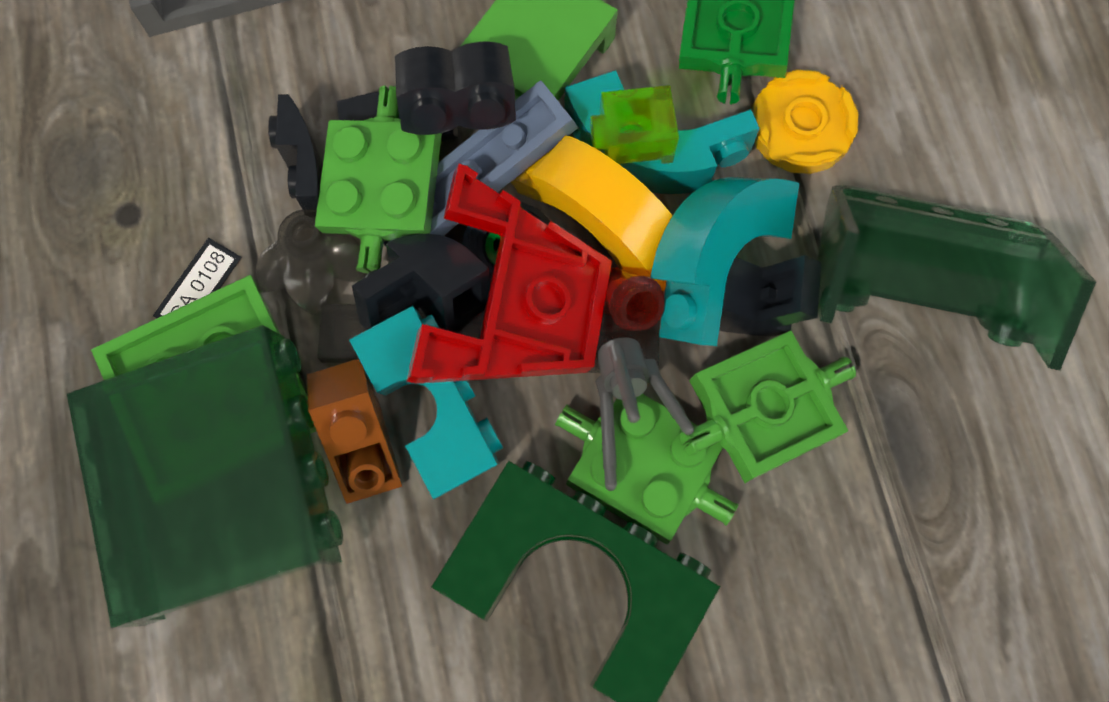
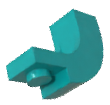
M617 70L565 87L564 109L578 127L573 132L575 138L613 159L653 193H691L711 182L717 164L720 167H729L741 162L749 155L760 130L752 110L690 130H672L657 126L645 119L633 107Z
M720 178L701 186L684 200L670 219L661 237L652 266L651 278L666 280L659 337L698 345L717 346L725 286L731 265L744 245L758 236L792 239L799 190L798 182L776 178Z

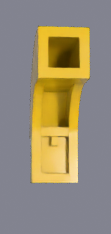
M565 135L554 148L511 181L519 194L551 205L568 214L584 226L604 246L626 278L659 292L665 290L666 280L652 279L651 272L659 242L673 215L643 183L613 159L587 143Z

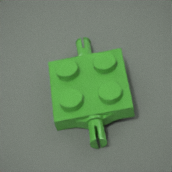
M386 85L379 88L376 117L364 121L329 120L315 227L322 233L350 234L361 239L356 270L367 274L381 268L383 243L385 241L413 234H430L442 133L418 135L402 131L395 86H389V90Z
M788 331L697 372L689 380L705 409L707 421L694 427V432L691 435L680 432V442L684 445L700 436L702 437L684 448L690 456L719 442L730 455L744 483H747L849 431L834 406L831 388L847 380L854 379L856 376L855 367L852 366L835 374L852 363L849 358L843 356L824 367L818 368L804 354L792 331Z
M641 394L636 397L640 420L637 423H631L627 418L622 400L616 399L613 408L617 487L615 490L609 491L605 487L601 416L595 422L571 408L568 404L563 408L555 426H559L584 441L581 458L567 480L566 485L590 496L605 506L607 510L625 521L632 522L646 529L666 545L671 542L682 520L693 512L696 507L724 523L723 525H728L739 504L708 488L711 469L723 449L719 442L690 456L684 448L702 437L700 436L682 445L680 442V432L683 431L665 406Z

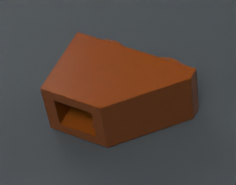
M352 360L307 374L308 410L346 504L402 487L400 473L380 403L373 384L360 360Z

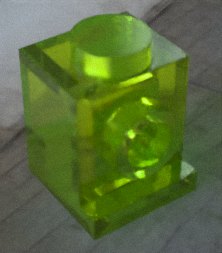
M665 85L601 92L599 115L590 116L592 146L597 150L604 149L605 155L618 164L660 159L661 164L673 163L679 135L671 86Z

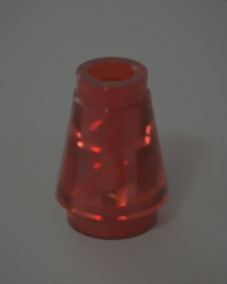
M615 267L610 269L605 303L612 319L622 329L628 331L646 330L660 320L664 311V294L662 288L654 279Z

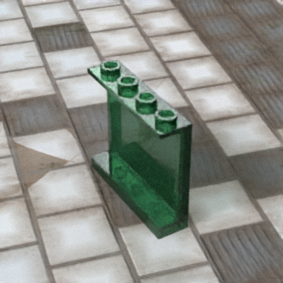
M262 325L66 393L111 628L146 626L165 620V614L318 564L334 565L342 562L338 546L343 544V531L338 516L333 510H329L324 487L329 483L328 470L323 457L314 449L310 429L314 428L315 425L308 410V399L300 392L296 373L301 371V361L298 351L290 339Z

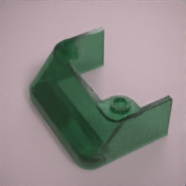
M836 185L831 189L825 211L818 261L821 262L818 305L820 321L832 323L836 311L852 312L855 307L867 305L870 296L977 317L982 327L988 330L987 336L991 340L1010 347H1020L1023 342L1033 344L1049 369L1061 371L1097 281L1051 231L1023 220L854 186Z

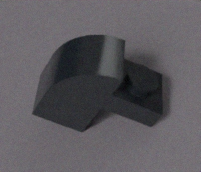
M413 234L386 243L389 263L380 269L371 271L362 280L352 285L359 323L366 330L413 306L415 309L420 308L427 316L432 314L441 329L452 331L486 309L490 291L489 268L461 243L436 234Z
M804 255L762 268L735 257L726 281L719 331L753 336H778L791 331L793 323L818 318L821 262Z

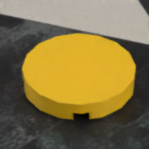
M794 70L787 72L785 78H773L761 90L752 107V112L760 127L754 142L757 150L771 164L791 173L812 174L830 169L845 157L858 132V110L851 94L842 85L839 89L834 83L829 82V76L818 71Z

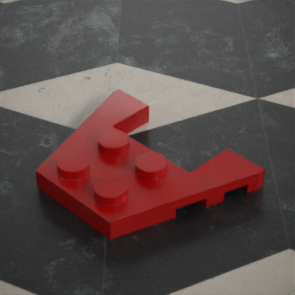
M459 163L453 174L443 219L491 232L501 237L480 339L422 324L417 332L406 382L419 384L587 373L595 364L612 260L554 222L550 221L548 225L522 209L519 199L505 190H502L499 194L476 179L479 173Z

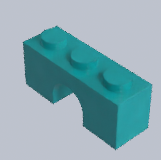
M411 306L349 339L377 393L386 396L403 386L414 384L406 382L417 332L422 324L440 328L432 314L422 319L420 313ZM468 380L417 384L427 387L433 394L437 405V416L432 428L425 435L405 445L433 499L441 497L500 464L494 453L504 447L489 419L486 417L477 422L467 401L476 397Z

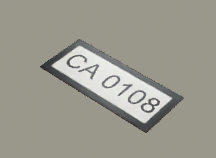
M208 238L155 311L153 317L159 318L219 290L242 257Z

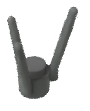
M632 338L611 340L602 345L596 355L601 376L595 382L600 396L605 487L609 491H613L617 487L613 396L622 400L628 420L631 423H637L640 420V413L636 397L644 393L647 383H650L683 433L691 435L694 432L692 423L661 377L656 360L645 359L640 343Z

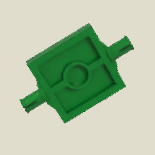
M687 0L679 54V69L708 71L720 74L717 100L723 104H726L728 86H731L729 104L739 102L742 76L753 75L785 78L795 0Z

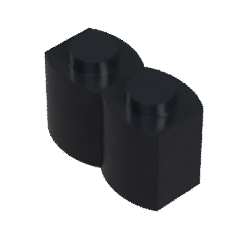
M474 42L462 45L453 51L440 47L423 46L411 48L395 55L396 98L402 131L418 135H432L452 130L457 126L476 130H489L500 128L516 121L515 90L508 46L495 42Z

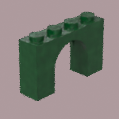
M508 460L431 588L482 620L488 621L522 563L536 550L560 541L582 542L599 549L613 561L620 571L626 586L628 602L623 626L590 686L615 702H658L721 587L707 579L711 569L687 554L680 552L675 560L655 548L659 539L646 529L628 521L623 529L606 519L603 515L607 508L590 496L576 491L573 498L562 493L552 487L556 478L536 464L525 461L522 468Z

